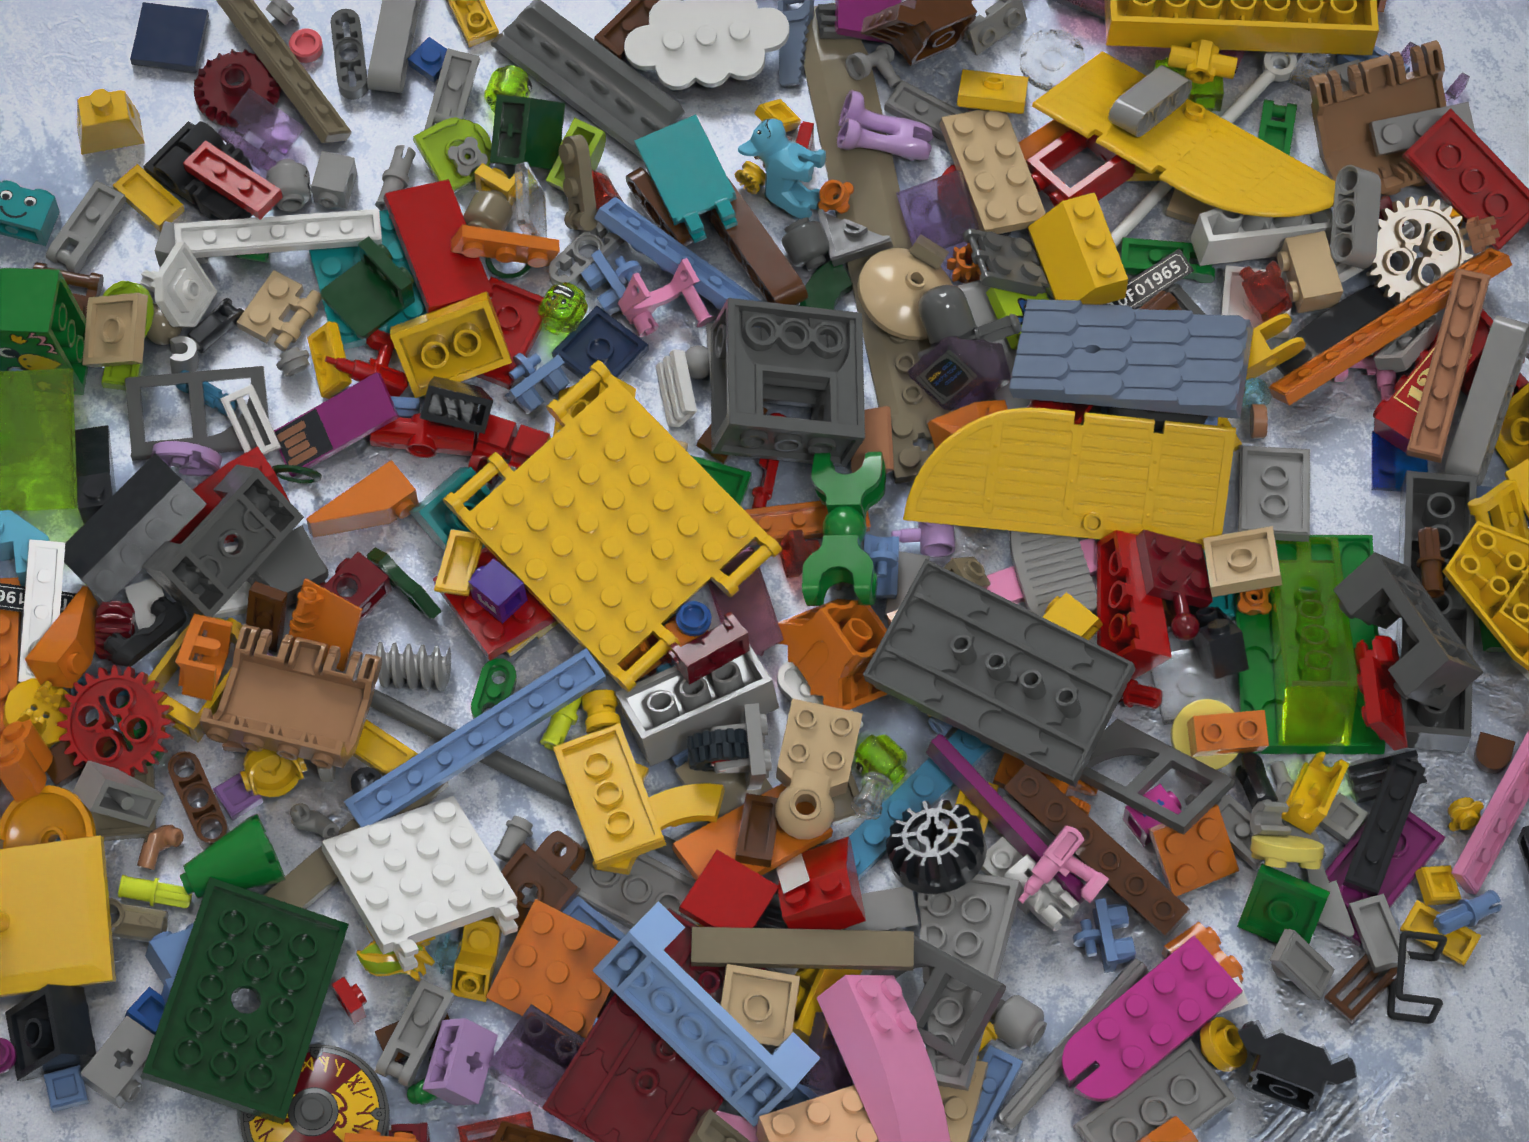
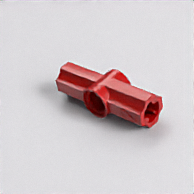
M421 413L414 414L411 418L399 417L370 434L371 446L404 449L413 456L431 458L436 456L437 453L472 456L477 445L478 432L420 419Z

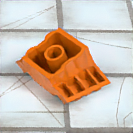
M836 599L776 623L782 637L776 643L788 645V662H793L800 670L810 686L811 695L823 696V705L851 710L887 695V693L875 688L873 684L866 682L863 676L887 631V628L870 605H859L858 600Z

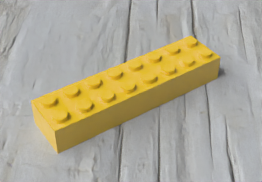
M1104 0L1106 45L1171 48V45L1190 48L1192 42L1203 39L1212 41L1214 45L1220 47V50L1372 55L1379 33L1377 0Z

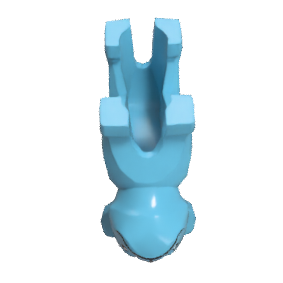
M763 120L753 130L750 140L738 146V153L744 156H758L764 162L766 171L764 195L769 201L799 219L810 218L812 216L810 209H818V202L821 200L819 196L820 190H809L800 181L809 183L812 180L814 167L822 168L825 164L826 151L821 149L811 151L794 141H789L781 120Z

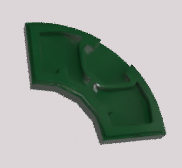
M830 260L820 267L805 286L808 299L802 301L799 306L835 310V306L841 297L853 289V283L843 264L834 267Z
M375 547L366 555L368 560L389 576L391 586L393 588L397 587L408 599L407 601L429 619H434L442 612L424 588L410 578L387 553Z

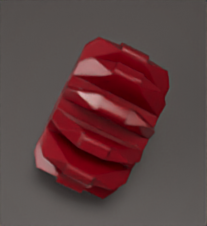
M111 601L102 602L99 605L97 617L95 618L94 642L95 651L100 659L112 661V655L104 650V642L113 633H120L126 639L135 634V611L131 603Z

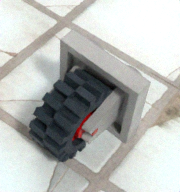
M759 703L744 704L739 720L740 724L712 727L711 731L707 730L703 731V733H695L693 736H688L687 749L690 769L707 772L713 770L715 774L745 773L747 790L761 789L764 779L769 778V771L772 769L770 749L763 748L765 735H768L766 713L760 714Z

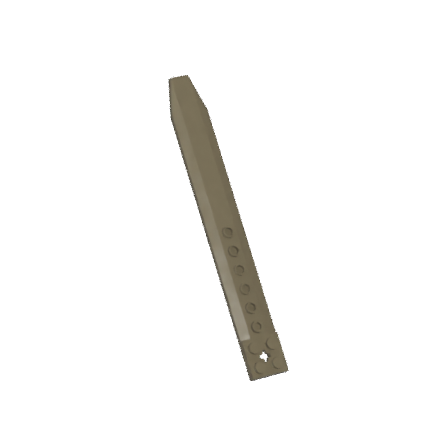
M814 6V18L806 26L809 32L806 34L808 40L805 42L804 73L821 150L826 151L825 168L828 181L838 180L842 184L850 182L854 186V192L850 195L848 201L850 205L849 210L843 214L835 210L836 217L842 220L845 218L865 226L869 231L879 235L890 236L894 246L892 248L911 249L913 245L892 154L866 148L844 150L837 146V136L841 128L839 126V119L845 98L850 90L860 92L863 95L867 110L883 115L872 67L870 74L861 80L853 79L846 69V59L849 55L856 52L868 55V52L861 39H821L815 12L817 6ZM826 25V27H835V25ZM872 131L878 134L887 135L886 133ZM874 253L847 262V268L853 283L852 290L857 312L862 313L863 340L878 407L888 406L891 409L893 476L895 484L914 481L926 460L935 450L927 423L932 419L951 412L948 401L942 404L916 379L918 375L935 362L922 365L918 356V352L931 347L929 339L908 340L885 332L868 317L860 303L857 291L859 274L866 262L876 254ZM920 438H925L931 442V444H928L926 451H921L920 446H914L913 443L918 442Z

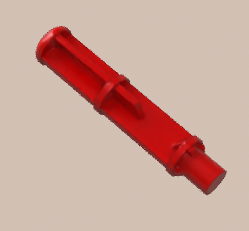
M772 413V414H770V415H772V416L786 417L785 415H783V414H781V413ZM759 459L758 464L764 471L761 485L752 489L754 497L752 509L766 507L767 501L772 498L779 460Z

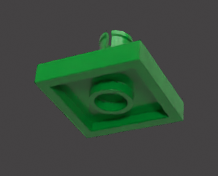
M1261 864L1237 927L1275 943H1278L1284 929L1295 930L1310 944L1330 891Z

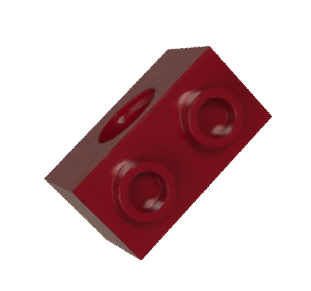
M359 551L351 559H344L336 568L335 575L327 583L322 582L319 584L321 587L363 609L359 623L392 591L389 576ZM346 589L356 590V593L350 597L340 595Z

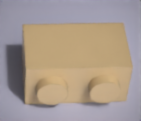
M1325 231L1285 238L1281 251L1277 254L1278 266L1281 272L1286 273L1288 279L1286 285L1287 295L1290 302H1295L1298 314L1331 308L1339 303L1343 288L1331 255Z

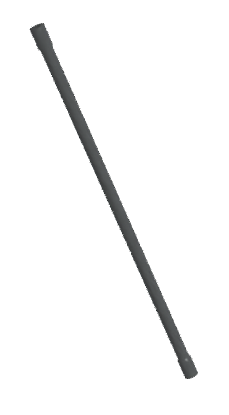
M374 689L370 707L438 741L456 731L446 724ZM497 750L479 761L575 810L567 786ZM663 835L666 846L655 849V851L683 864L672 850L673 843L676 841ZM777 892L768 907L781 911L779 894Z

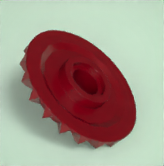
M231 49L227 54L218 53L217 57L213 60L207 59L206 65L203 69H199L197 79L194 80L193 92L199 110L212 122L225 127H246L261 121L273 111L280 98L281 87L256 54L249 53L246 49L243 52H236ZM235 82H242L241 84L236 86L231 85Z

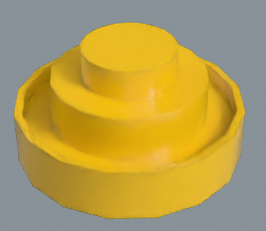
M1216 1017L1206 1023L1200 1031L1201 1053L1209 1063L1219 1070L1231 1072L1245 1063L1247 1050L1238 1034L1239 1029L1231 1021L1223 1017Z

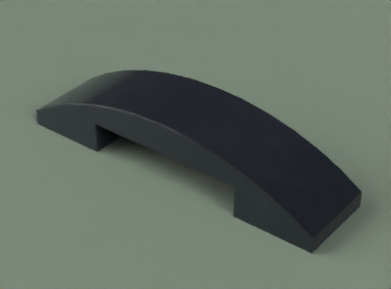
M1374 284L1357 291L1325 311L1291 339L1302 337L1306 342L1305 348L1296 356L1276 367L1286 376L1396 307L1389 298L1383 296L1384 292L1380 288H1374Z

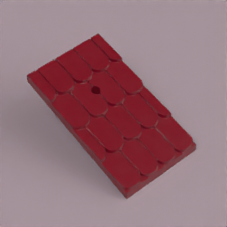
M669 908L668 911L685 928L664 951L720 1004L726 967L691 966L692 927L699 926ZM749 967V968H755V969H761V970L770 971V970H768L767 968ZM615 993L542 1109L595 1142H690L689 1139L701 1116L709 1109L716 1113L725 1098Z

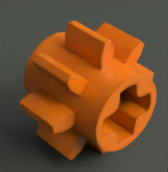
M967 243V246L960 249L954 247L953 258L947 259V269L954 270L952 273L953 282L958 280L961 283H969L980 280L981 271L971 258L973 251L970 243Z

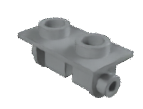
M999 0L985 10L986 17L980 14L976 16V19L964 32L965 35L963 37L965 42L971 40L975 55H979L1027 20L1022 0Z

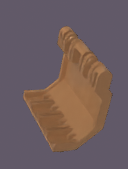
M1437 40L1421 44V47L1417 45L1410 48L1412 72H1405L1404 60L1399 51L1390 53V57L1386 54L1359 62L1358 66L1357 64L1349 65L1347 67L1350 90L1344 92L1340 76L1336 70L1328 71L1327 75L1322 73L1309 77L1312 98L1311 109L1318 149L1329 178L1336 181L1337 174L1344 166L1354 165L1379 175L1382 195L1397 194L1401 191V188L1411 185L1424 186L1428 184L1402 157L1406 151L1376 157L1369 124L1373 121L1446 107L1442 82L1445 66L1442 49Z
M244 624L234 649L232 668L218 710L212 715L211 709H203L200 718L203 733L209 739L219 743H227L230 740L241 743L243 747L252 751L259 752L267 749L275 751L277 755L285 759L297 760L299 757L311 760L314 765L321 768L330 769L332 766L344 768L357 749L381 670L382 657L365 654L362 662L363 653L353 651L346 674L335 671L341 656L340 647L332 645L328 653V644L297 637L294 643V636L286 634L281 641L277 657L267 655L272 642V631L263 629L260 634L259 627Z

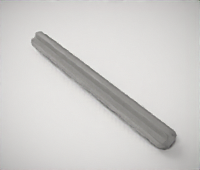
M1136 958L1129 962L997 1113V1118L1002 1125L1009 1129L1015 1128L1062 1074V1055L1068 1040L1149 973L1147 966Z

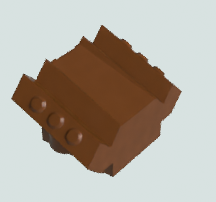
M906 0L883 9L881 12L865 17L861 34L891 43L903 55L908 64L912 66L955 47L963 39L964 32L968 26L976 19L978 11L972 4L974 0Z

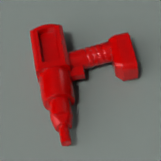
M378 329L366 338V344L370 348L379 351L377 359L370 358L369 363L356 359L351 361L345 358L334 359L326 356L325 362L333 364L337 370L349 374V378L358 382L376 372L380 373L390 396L400 397L408 387L409 382L406 374L388 367L395 347L390 334Z

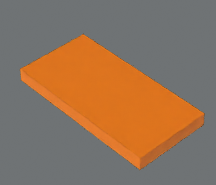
M780 784L761 796L778 798L786 787ZM800 802L796 805L797 811L803 815H809L815 811L814 806L809 802ZM744 804L717 819V822H711L673 843L672 850L695 881L717 849L735 860ZM778 823L771 868L745 863L741 864L762 876L800 853L802 854L832 837L833 829L830 827L821 836L813 839H797L788 835Z

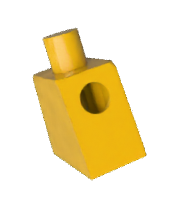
M97 89L90 96L77 99L76 125L82 155L145 144L139 111L126 91L108 92L105 89Z

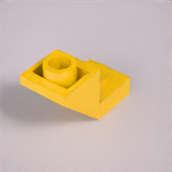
M494 916L464 926L461 951L454 964L451 993L454 996L483 1002L487 1001L486 995L491 987L502 934Z

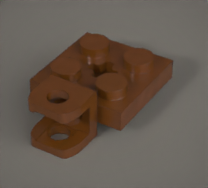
M559 830L552 832L536 851L523 843L501 870V873L517 897L516 909L519 912V917L514 919L518 926L517 932H519L533 904L532 901H529L527 904L523 903L525 895L522 893V890L525 887L532 889L536 886L538 889L536 892L537 900L561 912L565 910L581 890L569 879L581 867L587 852L571 837ZM567 848L566 853L561 856L562 850Z

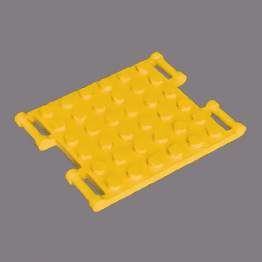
M597 360L589 367L591 371L558 401L553 399L546 406L549 413L563 427L515 471L508 466L498 453H493L487 459L488 464L455 493L450 492L443 498V501L487 549L524 583L525 588L584 649H588L596 662L623 689L630 692L636 686L635 681L671 650L669 645L674 642L680 645L679 640L662 624L678 611L683 604L691 599L710 580L731 598L739 591L738 586L770 556L776 557L782 551V548L611 374L609 369L600 360ZM600 381L606 389L572 418L567 410ZM498 474L504 481L469 511L464 506V503ZM753 540L761 546L729 576L721 571ZM653 634L659 640L626 671L621 669L619 664L650 635Z

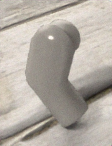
M296 804L290 810L291 822L297 829L318 833L325 839L337 836L339 833V827L322 813L310 810L306 804Z

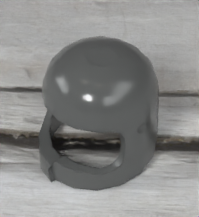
M941 285L932 288L924 293L919 300L918 310L930 345L956 338L977 327L964 292L955 285Z

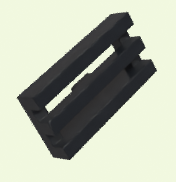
M1416 750L1393 755L1422 766L1418 762ZM1391 756L1347 768L1346 772L1357 804L1376 798L1380 787L1362 791L1361 787L1382 782L1385 772L1357 778V776L1387 769ZM1426 776L1422 777L1419 788L1426 787Z

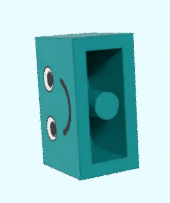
M4 180L0 182V235L46 246L60 213L55 196L43 189L31 190L20 187L12 181Z

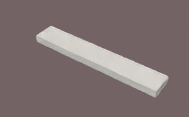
M379 209L263 217L261 220L258 218L174 224L175 244L176 242L185 241L195 258L358 246L368 236L377 245L382 244Z

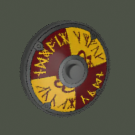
M322 1044L309 1045L283 1125L243 1111L240 1114V1126L244 1142H343L345 1133L358 1134L359 1129H371L380 1132L381 1136H388L390 1125V1109L387 1095L375 1071L354 1053L336 1046Z

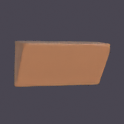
M883 406L865 410V439L851 458L852 473H855L862 467L865 453L882 452L886 465V474L894 470L890 407Z

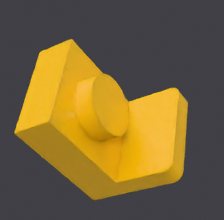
M483 163L474 172L476 190L479 192L499 191L506 196L511 206L516 200L520 201L523 199L529 189L527 169L522 166L518 168L510 179L502 170L498 168L492 169Z

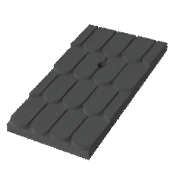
M925 559L863 676L865 681L873 684L875 688L918 707L919 711L978 737L981 742L1022 760L1024 764L1076 787L1097 746V742L1100 740L1112 713L1127 687V683L1135 671L1133 662Z

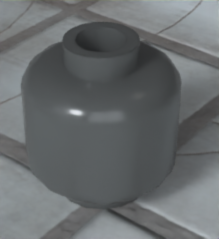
M806 217L790 224L784 229L786 234L782 237L781 241L793 266H806L809 271L826 263L824 256L829 253V241L820 222L810 221Z

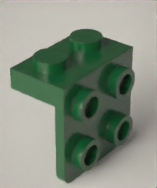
M369 236L358 244L361 261L321 290L322 299L360 339L370 336L415 302L412 285L414 279L405 267L401 266L398 268L392 261L393 258L389 250L381 243L377 245Z

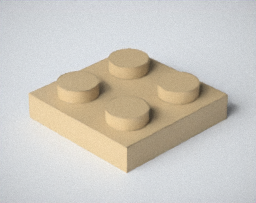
M131 293L88 298L82 365L93 368L142 364L148 295Z
M1273 526L1203 538L1212 597L1283 585Z
M727 964L720 1005L763 1047L776 1049L792 1034L800 976Z

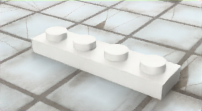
M29 539L18 674L19 682L36 678L25 658L60 615L65 542Z

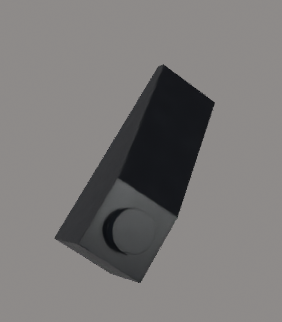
M108 425L74 430L77 502L84 524L116 493Z

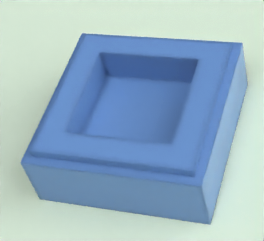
M80 1065L44 1074L50 1107L53 1113L89 1103L85 1082L80 1074L82 1072Z

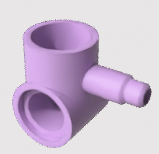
M918 522V528L894 530L891 532V537H899V541L902 543L920 542V552L922 555L945 557L955 552L954 525Z

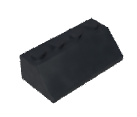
M155 453L65 543L64 563L103 602H110L143 569L142 566L165 541L170 542L207 503Z

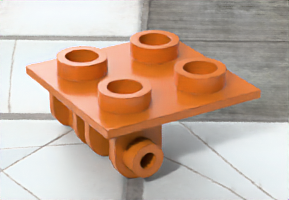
M305 578L301 591L297 595L298 602L296 609L292 613L293 619L289 623L290 630L288 635L294 636V643L296 638L300 637L328 644V653L332 645L340 647L341 656L336 669L344 672L363 609Z

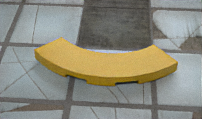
M722 784L683 785L654 794L649 797V800L662 831L669 826L676 827L691 822H717L725 789ZM638 856L600 870L629 875ZM593 861L594 869L598 870L595 861Z

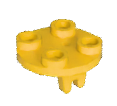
M36 678L23 681L8 694L4 705L3 723L7 727L13 722H24L30 719L47 746L51 748L54 744L61 742L59 737L67 733V729L57 726V723L67 720V715L61 713L59 708H70L71 703L64 697L65 694L69 693L63 687L52 686V683L49 681H45L42 685H40Z

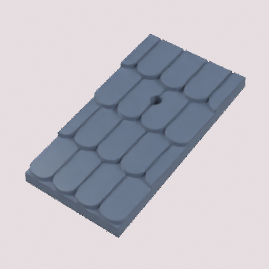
M1027 299L1026 311L1016 351L1017 356H1015L1012 378L1009 385L1013 398L1240 419L1253 335V326L1250 319H1244L1239 315L1193 314L1192 310L1132 309L1128 305L1082 304L1081 300Z

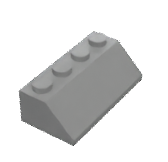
M750 644V651L690 685L676 666H673L636 683V686L630 692H627L625 689L615 692L634 739L650 767L687 749L688 736H693L695 733H703V731L707 730L711 731L712 727L740 724L739 720L744 704L759 703L760 714H767L779 708L773 681Z

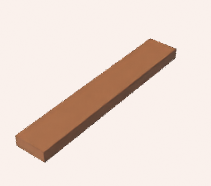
M1456 268L1408 444V456L1438 463L1442 462L1488 290L1490 275Z

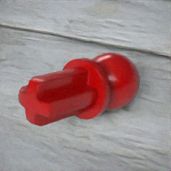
M1130 679L1119 702L1123 701L1124 705L1129 708L1137 705L1157 709L1162 704L1163 692L1159 688L1140 685L1137 680Z

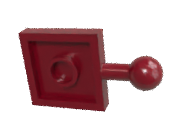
M1143 529L1136 536L1146 595L1173 601L1176 617L1171 623V631L1178 640L1190 641L1197 636L1200 626L1197 618L1190 614L1188 605L1203 608L1208 607L1213 602L1202 544Z

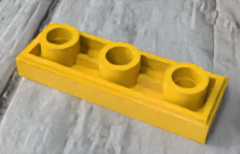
M446 0L469 48L494 39L499 35L497 25L484 0Z

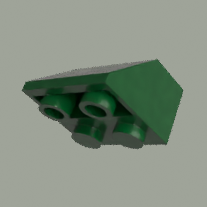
M497 94L490 162L494 164L552 169L559 156V146L562 142L566 103Z

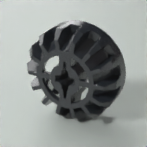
M940 800L938 807L932 808L928 801L921 802L920 812L914 813L908 808L902 812L903 821L896 820L890 826V836L886 839V849L892 872L900 883L913 891L925 894H941L956 890L970 882L979 873L985 862L987 846L980 821L977 816L970 814L968 807L962 804H956L952 807L950 800ZM941 819L952 820L957 828L948 829ZM920 825L917 832H910L913 828ZM956 836L954 842L952 843L950 837ZM917 839L920 851L915 850L908 840Z

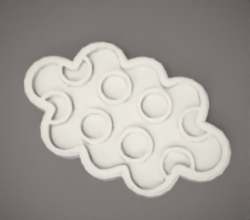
M659 0L653 5L649 13V25L635 28L628 34L625 40L624 51L628 62L633 67L640 70L656 69L659 81L671 90H683L689 88L695 82L705 87L715 88L722 85L730 76L737 80H749L760 74L765 66V53L776 51L786 44L789 38L790 27L787 17L781 11L775 8H758L756 0Z

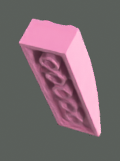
M894 975L843 976L819 995L817 1000L879 1142H951L945 1110L931 1061L917 1028L916 1019L911 1014L903 997L902 988Z

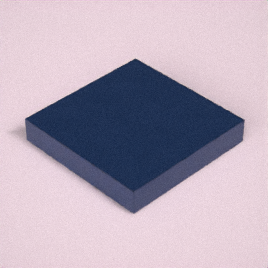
M143 2L130 56L131 65L197 73L209 19L208 10Z
M596 305L552 351V357L554 358L559 354L565 362L563 366L580 379L591 371L589 367L593 363L600 360L613 376L621 380L649 350V344Z

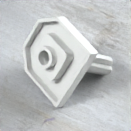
M185 241L176 242L158 272L145 270L141 274L143 278L140 284L155 293V302L172 327H196L217 293V290Z

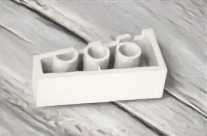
M1215 208L1199 214L1190 239L1200 266L1277 257L1285 238L1325 231L1330 245L1333 213L1331 208L1308 215L1275 218L1243 215Z

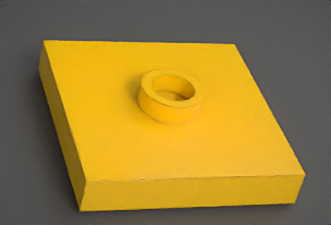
M962 69L957 106L1024 114L1028 77Z

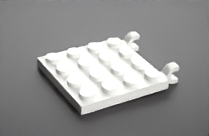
M454 796L322 841V852L382 954L394 951L404 972L418 967V962L414 957L419 951L416 943L490 916L495 917L504 936L518 931V926L514 919L519 917V912L516 909L517 897Z

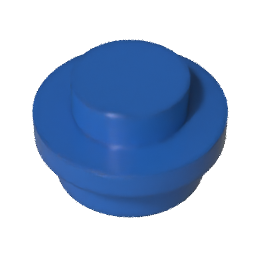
M697 601L687 602L677 611L676 624L679 630L686 635H702L711 625V612L703 603Z

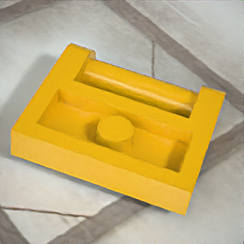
M1504 480L1482 497L1468 502L1469 512L1471 515H1474L1475 521L1491 526L1489 511L1493 527L1529 540V528L1516 480Z

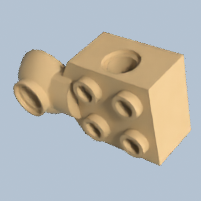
M792 698L776 772V778L786 789L780 793L775 804V816L779 826L788 835L797 839H813L821 836L830 828L835 817V805L832 797L844 794L847 791L863 713ZM800 802H809L814 806L815 811L812 814L803 815L797 811L796 805Z

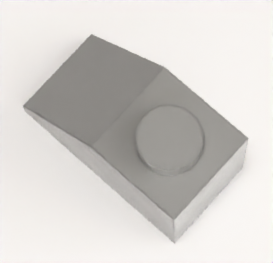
M89 760L73 790V793L80 798L81 802L90 811L150 827L165 797L163 793L119 769Z

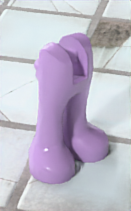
M849 91L839 119V126H841L837 136V146L844 150H852L854 148L879 150L902 156L910 161L915 159L921 161L929 158L932 147L928 142L933 138L931 127L915 120L871 112L865 108L864 97L860 92ZM872 131L882 132V133H886V134H888V135L878 134V133H875V132H872Z

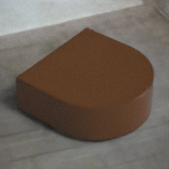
M1480 732L1474 752L1476 765L1487 773L1495 774L1502 772L1511 760L1515 741Z

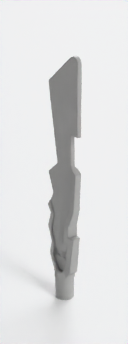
M1278 761L1270 767L1277 785L1275 791L1278 798L1277 802L1285 803L1295 781L1289 777L1285 763ZM1281 818L1282 823L1285 826H1289L1292 830L1290 835L1312 839L1321 843L1316 830L1309 835ZM1321 860L1320 869H1307L1309 883L1330 891L1318 923L1347 937H1352L1354 935V928L1337 881L1329 883Z

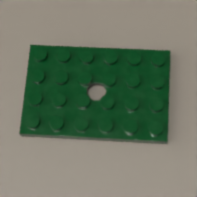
M210 877L141 1078L283 1125L349 924ZM241 989L254 991L257 1000L260 1002L259 1008L252 1013L239 1012L232 1004V994Z

